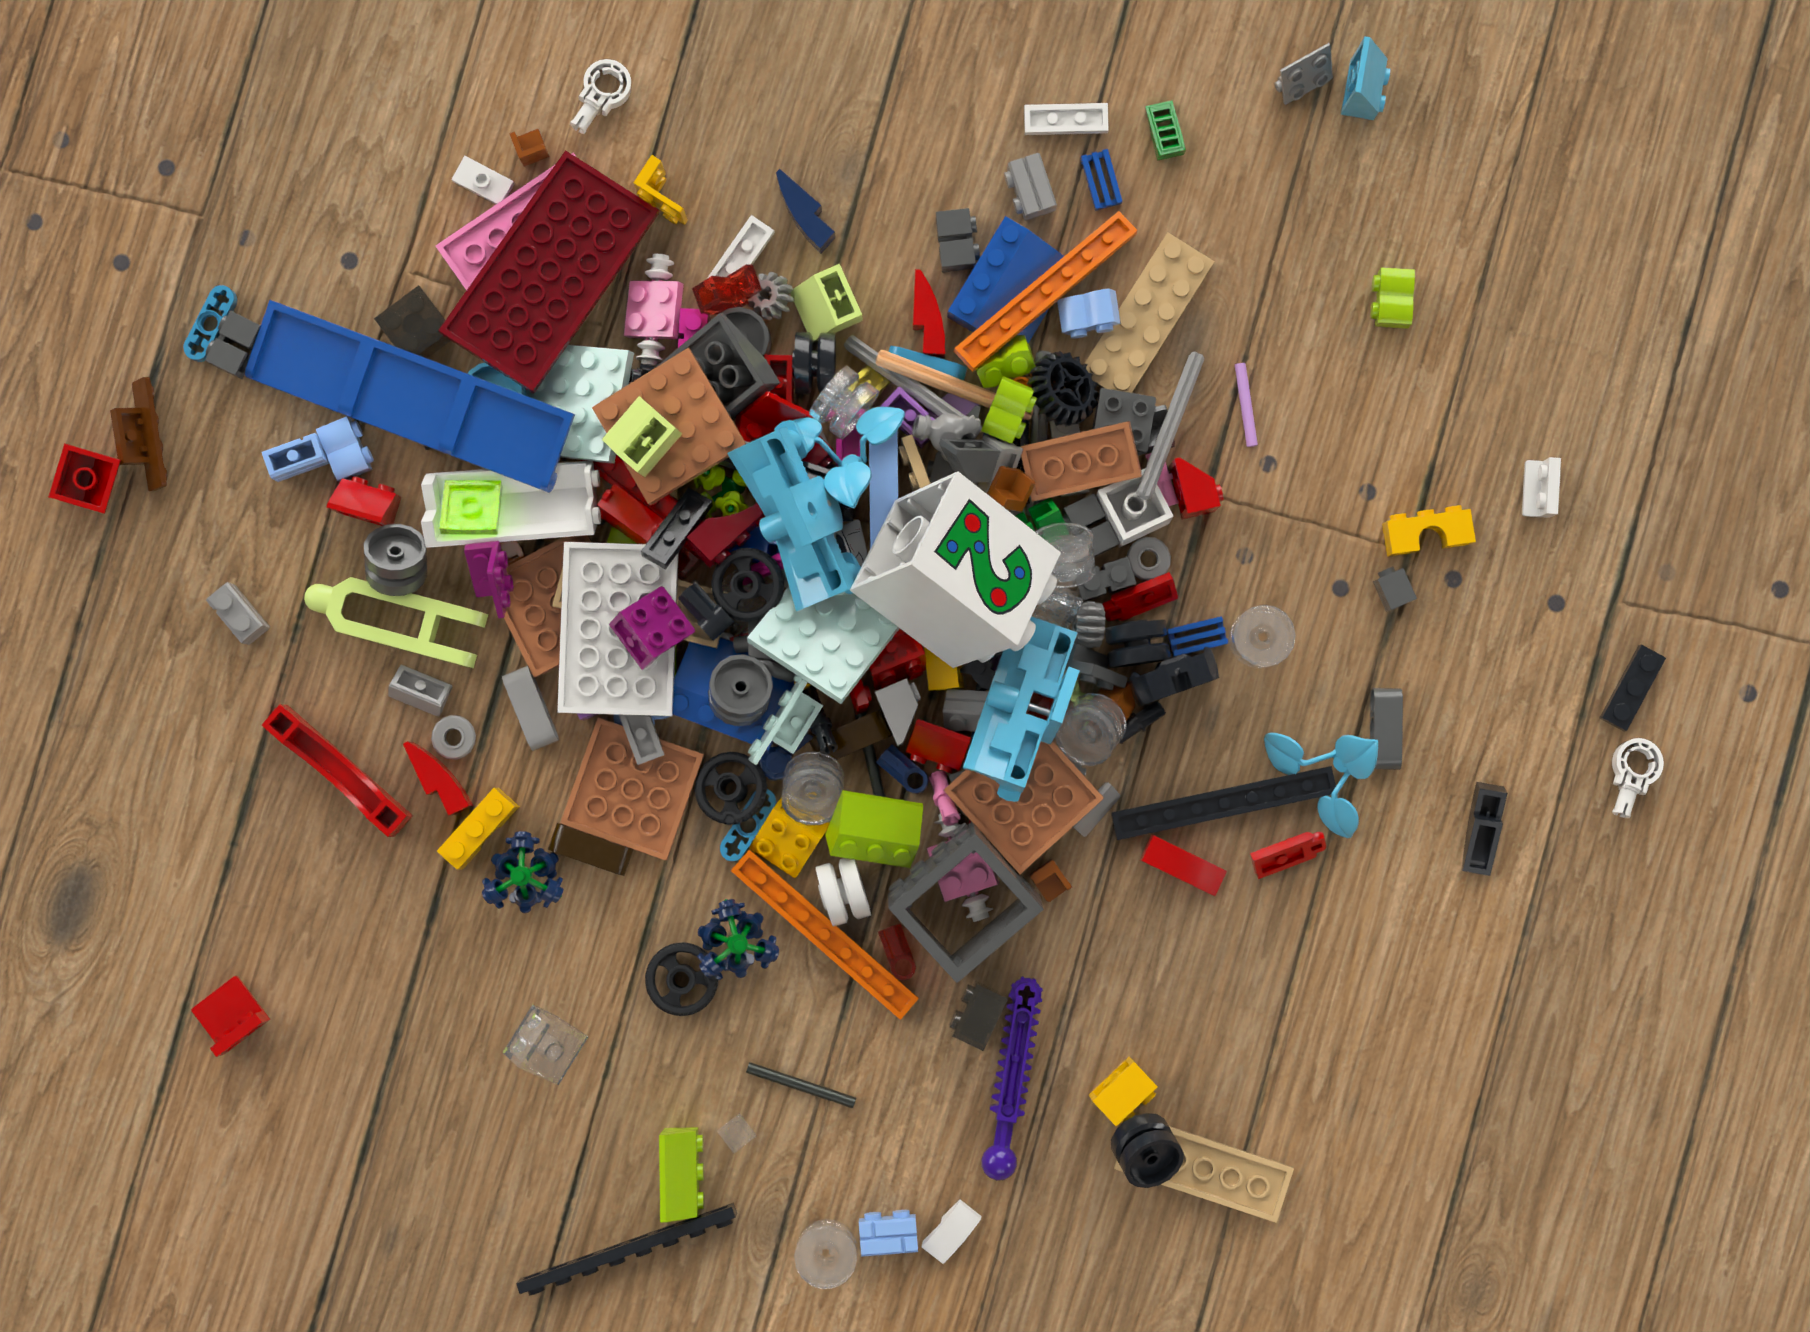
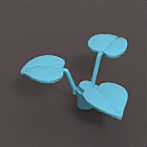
M876 407L866 411L856 424L857 432L862 435L860 439V456L851 454L842 461L818 437L822 432L820 422L807 417L798 418L793 421L799 426L804 436L808 452L814 447L816 442L821 445L839 466L832 468L825 476L824 486L827 492L838 502L855 508L860 496L871 480V470L865 464L868 461L865 448L866 441L868 440L872 445H879L889 440L900 427L905 412L900 408Z
M1267 733L1264 742L1268 757L1273 766L1284 774L1298 773L1300 765L1307 766L1332 757L1334 758V767L1339 772H1344L1333 790L1331 797L1323 796L1319 799L1318 813L1322 822L1332 832L1345 838H1351L1359 825L1358 813L1349 801L1344 798H1338V792L1349 775L1357 779H1366L1372 774L1378 757V740L1344 735L1337 739L1335 749L1332 752L1303 760V748L1295 740L1282 734Z

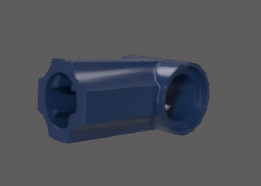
M893 744L885 750L876 762L904 786L907 791L920 794L927 790L929 777L926 772L920 769ZM914 773H920L924 779L923 785L918 789L911 788L908 782L909 777Z

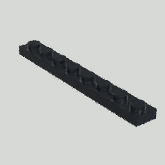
M1332 766L1111 812L1116 840L1328 796L1332 794L1336 783Z
M734 1202L700 1214L695 1218L674 1223L520 1278L516 1283L519 1294L528 1292L529 1296L544 1291L545 1285L555 1282L556 1286H560L570 1282L573 1275L582 1273L584 1277L599 1271L598 1266L607 1263L609 1267L619 1265L626 1261V1256L636 1254V1257L647 1255L652 1252V1247L660 1244L663 1245V1248L679 1243L678 1238L688 1234L690 1238L698 1237L706 1233L705 1228L716 1225L717 1229L726 1227L733 1223L732 1219L736 1218L737 1215Z

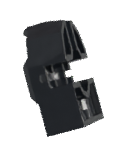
M1204 647V653L1193 657L1182 654L1158 663L1154 671L1139 675L1136 672L1131 673L1127 683L1130 684L1133 697L1138 706L1146 705L1218 679L1219 673L1212 649Z

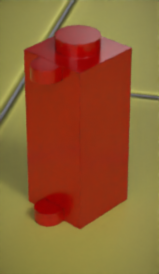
M615 484L611 489L608 488L603 493L602 499L597 504V507L600 508L601 518L637 544H646L664 521V519Z

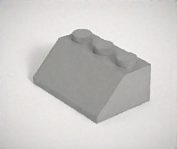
M907 679L875 692L898 747L903 745L918 708L917 702L921 699L915 683L909 684Z

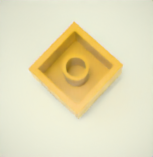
M1129 1056L1089 1094V1097L1108 1119L1117 1126L1132 1118L1136 1114L1133 1110L1139 1104L1146 1105L1155 1097L1156 1093L1154 1090L1157 1088V1085Z

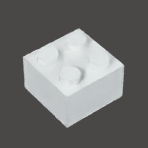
M1145 468L1141 470L1142 476L1144 474ZM1142 477L1113 483L1098 490L1096 498L1106 515L1104 519L1109 521L1119 541V548L1168 525L1174 517L1158 485H1156L1154 493L1149 500H1144L1136 495Z

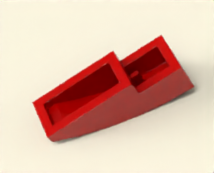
M915 269L913 330H924L923 354L945 359V334L940 309L923 272Z
M407 741L403 743L426 795L438 792L448 816L455 815L473 806L460 782L440 760L414 742Z
M1151 835L1140 858V861L1213 896H1216L1227 873L1226 870L1154 835Z

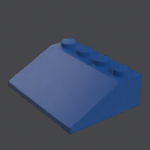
M1005 216L949 308L947 318L974 332L1055 265L1064 255L1027 228ZM1050 308L1017 335H1025L1029 343Z
M720 637L717 649L689 642L674 679L673 715L752 744L755 739L760 740L766 731L763 729L765 722L771 714L774 716L777 714L781 707L778 705L780 698L786 690L791 691L795 684L794 681L790 683L771 676L773 684L768 710L761 719L745 726L726 724L715 716L709 705L708 691L712 671L720 661L729 656L742 654L749 656L748 652L736 653L733 641ZM771 741L766 750L769 751L774 743L773 741Z

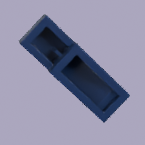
M779 169L776 172L782 198L790 216L807 241L822 254L836 238L835 231L818 217L822 212L821 204Z

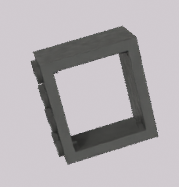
M972 822L968 825L964 823L954 831V837L949 842L945 843L943 841L932 850L931 853L933 855L928 860L917 862L911 868V874L904 880L902 878L896 880L889 887L890 892L888 893L890 911L956 983L1044 910L1040 894L1022 874H1018ZM971 852L973 854L977 852L1018 899L951 955L910 908L915 900Z

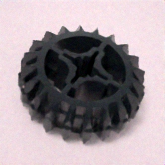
M1059 351L1046 354L1035 363L1036 367L1031 369L1028 374L1030 379L1026 385L1033 388L1032 396L1037 398L1034 405H1037L1040 409L1038 415H1046V422L1054 420L1056 426L1064 425L1067 427L1083 422L1084 419L1093 413V409L1098 404L1095 399H1097L1099 393L1094 390L1098 383L1092 381L1094 373L1087 371V364H1081L1080 357L1072 358L1070 352L1063 354Z

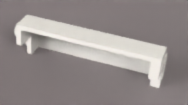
M593 461L558 463L555 470L557 480L550 493L487 469L426 474L421 483L426 509L421 520L425 546L429 548L490 541L506 542L594 535L597 524H601L600 508L597 507V487H600L599 470H594Z

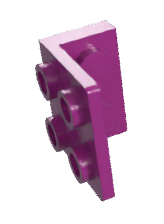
M499 541L465 544L464 552L476 597L493 596L498 619L504 618L506 608L510 607V592L514 590L512 575H507L506 571L508 567L506 551H501Z
M660 586L620 611L609 623V626L641 670L650 666L662 653L695 632L694 627L663 586Z

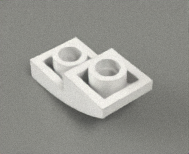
M959 1200L942 1216L941 1223L923 1240L922 1248L944 1264L974 1230L982 1216L962 1200Z

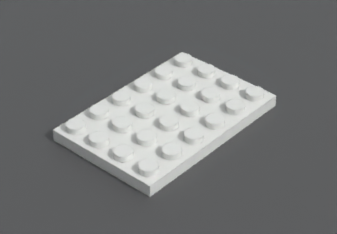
M564 542L558 713L673 716L675 646L662 653L650 666L641 670L609 626V623L620 611L660 586L666 589L677 604L678 554L665 570L642 557L641 550L646 544Z

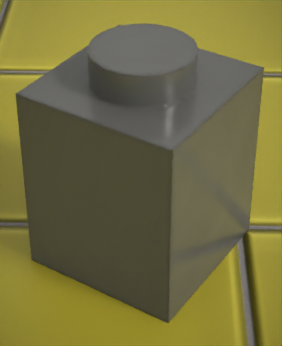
M1392 566L1379 572L1380 578L1373 581L1386 612L1417 599L1404 568L1395 571Z

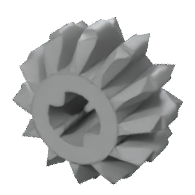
M769 272L768 275L759 274V282L750 281L754 288L746 292L748 296L752 297L747 304L749 307L754 308L753 311L756 314L762 316L765 320H772L773 317L776 319L782 318V310L785 312L790 311L787 303L795 300L789 296L794 289L791 285L787 284V278L783 276L778 277V274Z
M1085 601L1075 605L1072 631L1077 632L1074 644L1087 648L1100 647L1104 639L1106 621L1102 603Z

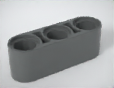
M1372 688L1370 739L1378 740V757L1374 769H1401L1403 739V694L1401 688Z

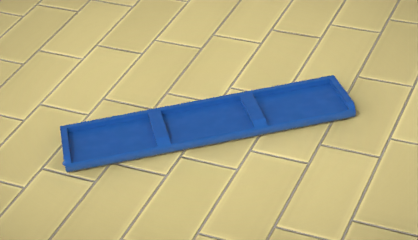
M269 300L245 369L246 378L548 493L555 486L557 480L555 470L575 414L272 300Z

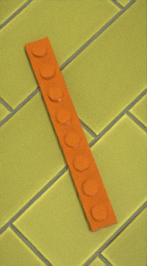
M1118 211L956 346L954 353L972 372L975 371L1131 240L1138 230Z
M750 849L732 868V873L900 1020L917 1002L918 996L838 926L833 927L828 917Z

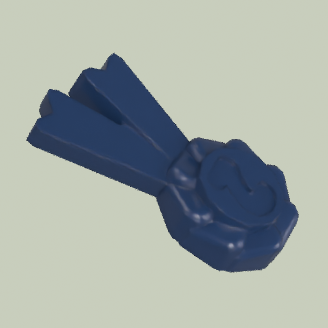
M808 731L795 752L813 739V736L808 734ZM780 745L771 747L769 751L766 750L758 762L765 777L771 781L785 779L793 769V753Z

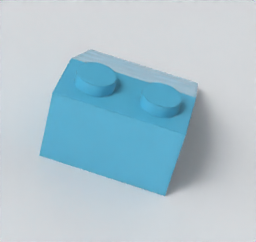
M1365 36L1350 60L1341 115L1374 120L1379 112H1383L1386 96L1382 95L1383 85L1387 86L1390 69L1386 68L1387 57L1370 37Z

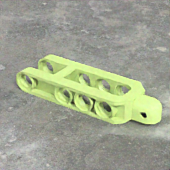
M349 577L334 587L324 584L311 585L304 595L308 608L326 614L334 630L337 632L474 668L477 658L476 654L434 643L441 617L470 623L485 628L488 618L486 613L413 593L404 596L381 594L371 588L367 581ZM352 593H358L404 607L425 611L418 639L346 620L341 613L345 597Z

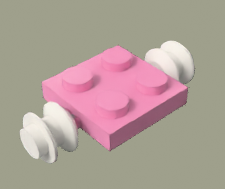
M653 254L652 258L646 259L651 264V269L645 271V274L652 281H630L624 336L628 338H646L645 341L637 344L642 349V355L636 356V359L640 360L642 364L654 367L663 361L659 357V351L665 350V347L660 342H657V340L678 339L684 285L678 281H666L673 277V274L668 272V266L674 265V262L669 260L668 255Z
M938 814L939 820L934 823L941 824L943 829L938 835L942 837L951 836L948 838L950 841L954 837V831L961 824L944 825L941 814ZM937 845L927 848L930 857L933 855L931 853ZM971 852L943 876L938 883L945 902L964 895L970 897L963 902L962 906L969 907L970 913L966 918L972 917L973 922L988 918V912L993 910V908H988L985 905V901L989 896L979 894L978 891L998 885L999 881L996 873L977 852L974 854Z

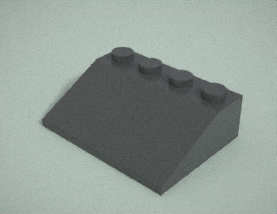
M719 313L656 366L658 367L689 348L733 421L736 419V415L765 392H770L780 384L767 360L723 313Z

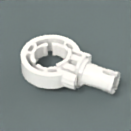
M604 59L593 63L587 69L584 75V89L578 97L584 104L570 122V125L576 131L580 128L579 133L585 134L596 115L601 114V111L603 116H607L611 109L621 106L629 98L631 93V77L628 70L621 63L615 60ZM599 70H602L603 75L611 74L620 81L619 89L612 94L603 93L596 88L595 81L600 77ZM622 77L625 78L626 83H627L626 89H625L624 92H623V78H622Z
M1635 738L1622 743L1615 750L1612 758V768L1615 773L1613 785H1618V790L1620 791L1612 811L1614 815L1620 813L1619 817L1630 818L1636 795H1645L1649 784L1656 781L1661 775L1664 765L1663 756L1659 748L1651 741ZM1634 745L1633 748H1630L1627 750V752L1623 753L1627 746ZM1639 751L1648 760L1654 759V762L1648 764V770L1644 775L1636 774L1628 767L1627 757L1630 754L1629 752Z

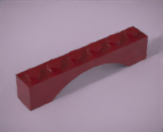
M819 435L818 437H820L831 448V450L834 451V449ZM816 442L806 457L802 459L826 469L833 462L831 456ZM758 503L736 514L707 518L687 536V546L711 569L716 563L720 565L731 554L729 551L736 545L739 547L744 545L751 537L750 532L757 526L760 528L759 522L766 516Z

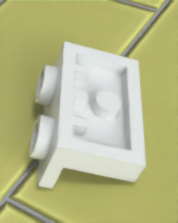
M1549 457L1544 461L1527 460L1525 462L1522 501L1523 516L1550 518L1558 514L1561 458Z

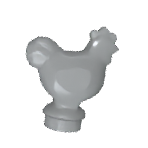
M944 413L935 420H931L929 415H917L913 425L912 436L919 438L920 441L929 438L933 447L941 452L944 460L948 461L939 445L940 439H961L963 435L968 433L977 434V431L982 429L981 420L975 418L974 415L961 417L952 413Z

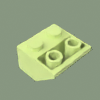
M840 264L811 276L795 287L790 293L791 297L795 300L793 302L806 331L810 332L813 336V342L818 341L821 333H836L863 321L860 308Z
M639 396L602 440L637 473L646 477L682 433Z

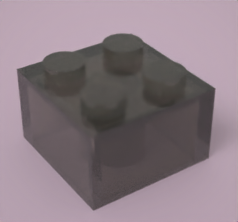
M419 285L374 318L395 347L424 358H429L451 341L438 331L446 320Z
M975 980L973 986L969 984L966 986L961 997V1002H964L961 1012L955 1010L950 1020L949 1028L952 1029V1037L984 1051L1008 998L1005 994Z

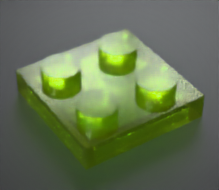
M445 480L439 527L441 534L498 535L503 487L501 480Z

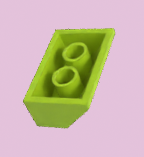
M842 790L825 834L830 856L911 868L920 845L923 804Z
M698 1127L664 1128L659 1135L660 1222L695 1218L699 1214V1209H704V1192H699V1181L704 1180V1164L699 1163V1152H703L704 1139L703 1135H698Z

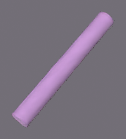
M1246 363L1235 364L1246 445L1247 447L1258 446Z

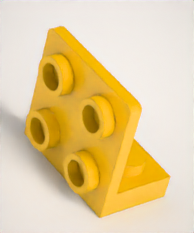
M651 155L633 182L637 191L636 194L644 201L664 212L662 216L673 224H677L679 221L685 225L688 219L684 208L659 193L666 182L664 177L666 173L662 161Z
M784 793L754 838L750 849L790 876L796 878L817 844L827 832L830 823Z

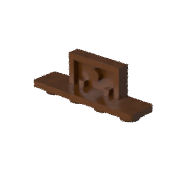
M142 377L132 382L135 408H114L110 410L117 458L121 460L120 465H144L148 490L156 491L167 486L168 475L163 463V444L158 431L159 418L155 412L153 400L155 395L154 388L151 385L150 377Z

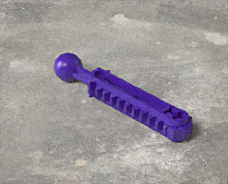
M1021 976L1020 979L1011 984V990L1008 993L1013 1003L1007 1004L1006 1007L1012 1011V1014L1005 1015V1019L1011 1022V1024L1003 1027V1030L1009 1033V1036L1001 1038V1042L1005 1043L1007 1048L999 1050V1053L1004 1055L1005 1059L998 1060L997 1063L1003 1067V1070L996 1071V1076L1002 1080L994 1083V1087L999 1089L1000 1092L994 1093L991 1096L998 1103L992 1104L989 1107L991 1111L996 1113V1131L993 1146L989 1147L981 1158V1167L984 1173L996 1181L1010 1178L1017 1167L1016 1155L1010 1149L1012 1132L1017 1117L1024 1116L1025 1114L1024 1110L1019 1108V1105L1026 1104V1099L1020 1095L1028 1092V1088L1023 1086L1022 1083L1030 1081V1077L1025 1075L1024 1071L1032 1069V1066L1027 1064L1026 1060L1033 1058L1034 1055L1028 1052V1048L1035 1047V1043L1030 1041L1029 1038L1037 1036V1032L1032 1030L1031 1026L1039 1024V1021L1034 1019L1033 1015L1041 1012L1035 1006L1042 1002L1041 992L1043 989L1036 982L1035 978H1024V976ZM1027 985L1029 990L1034 992L1033 997L1029 996L1027 998V1006H1030V1010L1026 1007H1017L1018 1004L1022 1005L1023 1001L1018 991L1024 990Z

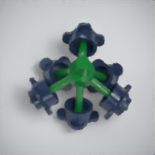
M515 832L514 837L506 838V843L511 844V848L502 854L495 853L491 858V862L496 868L495 877L497 879L490 881L488 878L482 880L484 885L482 896L484 900L489 904H495L498 909L504 907L502 901L508 897L507 888L513 884L517 885V887L509 895V900L511 903L517 904L522 913H529L531 907L536 903L542 902V900L545 901L543 907L547 908L551 902L557 903L562 897L564 888L560 887L563 878L559 877L557 881L553 880L557 875L555 868L556 863L559 861L558 855L554 852H545L542 848H537L534 851V844L540 843V839L531 837L532 834L529 832ZM534 851V857L530 863L531 867L528 868L525 866V854ZM532 873L539 877L547 876L548 879L542 884L532 878ZM505 877H511V879L506 881L505 883L500 881L505 879ZM535 887L541 889L540 892H537Z
M725 899L718 904L719 908L711 911L712 915L718 914L719 918L713 917L710 923L700 926L698 929V936L703 941V949L710 951L713 947H719L724 942L727 944V949L719 956L712 951L706 956L702 953L698 954V958L702 962L699 967L709 978L714 976L721 980L723 978L721 974L723 970L735 973L737 978H744L747 975L746 970L750 965L754 964L755 960L761 962L762 968L767 969L769 964L775 962L778 958L779 947L776 945V937L773 935L768 940L760 939L756 945L748 944L747 939H759L762 937L761 923L764 918L758 912L748 914L745 911H741L740 909L745 907V903H735V899ZM721 922H729L732 933L729 937H726L727 932L720 925ZM746 949L754 951V956L748 954Z

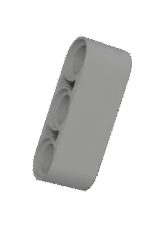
M525 666L503 675V683L531 750L534 751L559 741L557 731L537 681L529 667Z

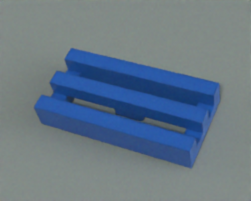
M1108 149L1098 153L1093 152L1091 155H1082L1080 159L1095 211L1122 204V197ZM1102 158L1114 195L1113 200L1110 199L1099 159ZM1091 161L1094 162L1105 202L1102 203L1099 201L1089 162Z
M1222 616L1167 629L1173 657L1204 650V647L1213 648L1228 644ZM1217 624L1218 629L1177 639L1174 637L1176 633ZM1218 634L1220 636V640L1177 649V644Z

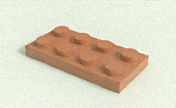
M1130 421L1020 446L1023 449L1021 457L1025 474L1035 481V486L1030 494L1032 502L1142 477Z

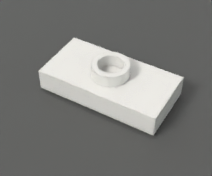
M465 155L451 179L454 183L494 204H498L507 198L515 184L514 181Z

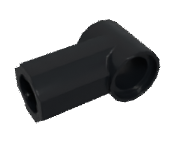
M696 582L678 597L679 601L697 619L696 623L713 641L734 623L719 604H715Z

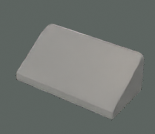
M400 665L389 684L388 696L439 717L451 692L452 685Z
M1109 782L1103 783L1097 790L1104 799L1073 826L1083 837H1086L1120 798L1118 791Z

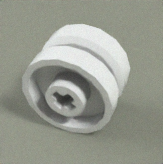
M840 859L839 869L842 878H837L835 869L830 863L816 866L819 892L833 927L847 923L848 913L846 904H850L853 916L857 919L871 916L855 859Z

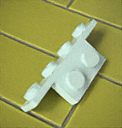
M796 674L793 678L796 682L791 691L786 690L778 702V705L781 707L775 716L771 714L765 722L763 729L766 731L760 740L755 739L748 751L751 755L748 760L755 765L758 764L771 741L794 754L823 707L822 704L802 693L808 682Z

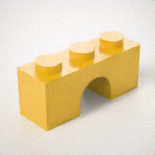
M1457 505L1444 508V513L1434 514V509L1418 511L1417 517L1407 518L1406 513L1389 516L1390 520L1382 524L1387 557L1419 551V535L1423 529H1432L1438 533L1442 549L1475 543L1471 509L1462 510V506Z
M493 788L441 845L437 852L457 870L464 869L482 849L481 846L495 830L502 827L520 806L500 788Z

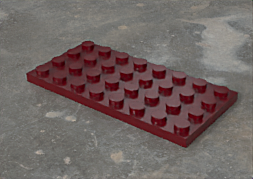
M565 150L438 330L439 333L534 394L659 215V209Z

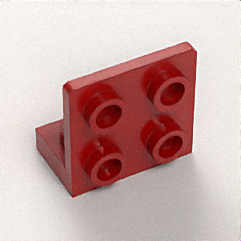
M765 392L736 415L735 425L743 439L747 442H752L774 432L775 427L783 421H793L804 417L813 418V413L776 394Z
M902 629L896 632L869 667L875 690L886 688L905 678H908V680L916 679L923 675V671L926 670V655L922 645Z
M233 976L191 1009L192 1013L216 1043L210 1048L216 1057L229 1052L271 1020L238 976Z

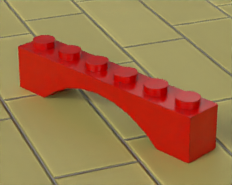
M279 704L262 723L261 726L278 741L305 760L340 790L387 837H395L413 817L408 810L289 705Z

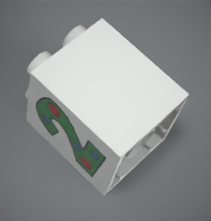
M957 471L895 500L850 591L952 668L975 660L984 663L991 659L995 653L1007 649L1019 651L1030 641L1036 628L1035 623L1030 618L1036 605L1043 603L1056 587L1057 578L1051 573L1061 552Z

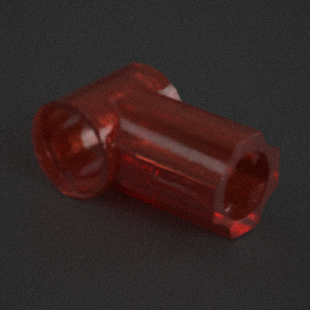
M901 923L878 931L893 976L899 980H908L913 977L917 966ZM906 959L911 963L912 969L908 975L903 976L896 971V963L899 960Z

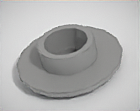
M1144 537L1138 539L1127 552L1133 574L1141 580L1148 581L1167 573L1170 567L1171 555L1169 549L1157 538ZM1145 551L1153 552L1157 558L1156 565L1152 567L1144 566L1140 560L1141 554Z
M450 715L436 723L432 730L431 740L434 749L439 755L446 759L456 760L465 757L471 752L475 745L476 734L474 727L467 719L461 716ZM452 729L459 730L462 736L460 743L456 746L450 745L446 740L447 733Z

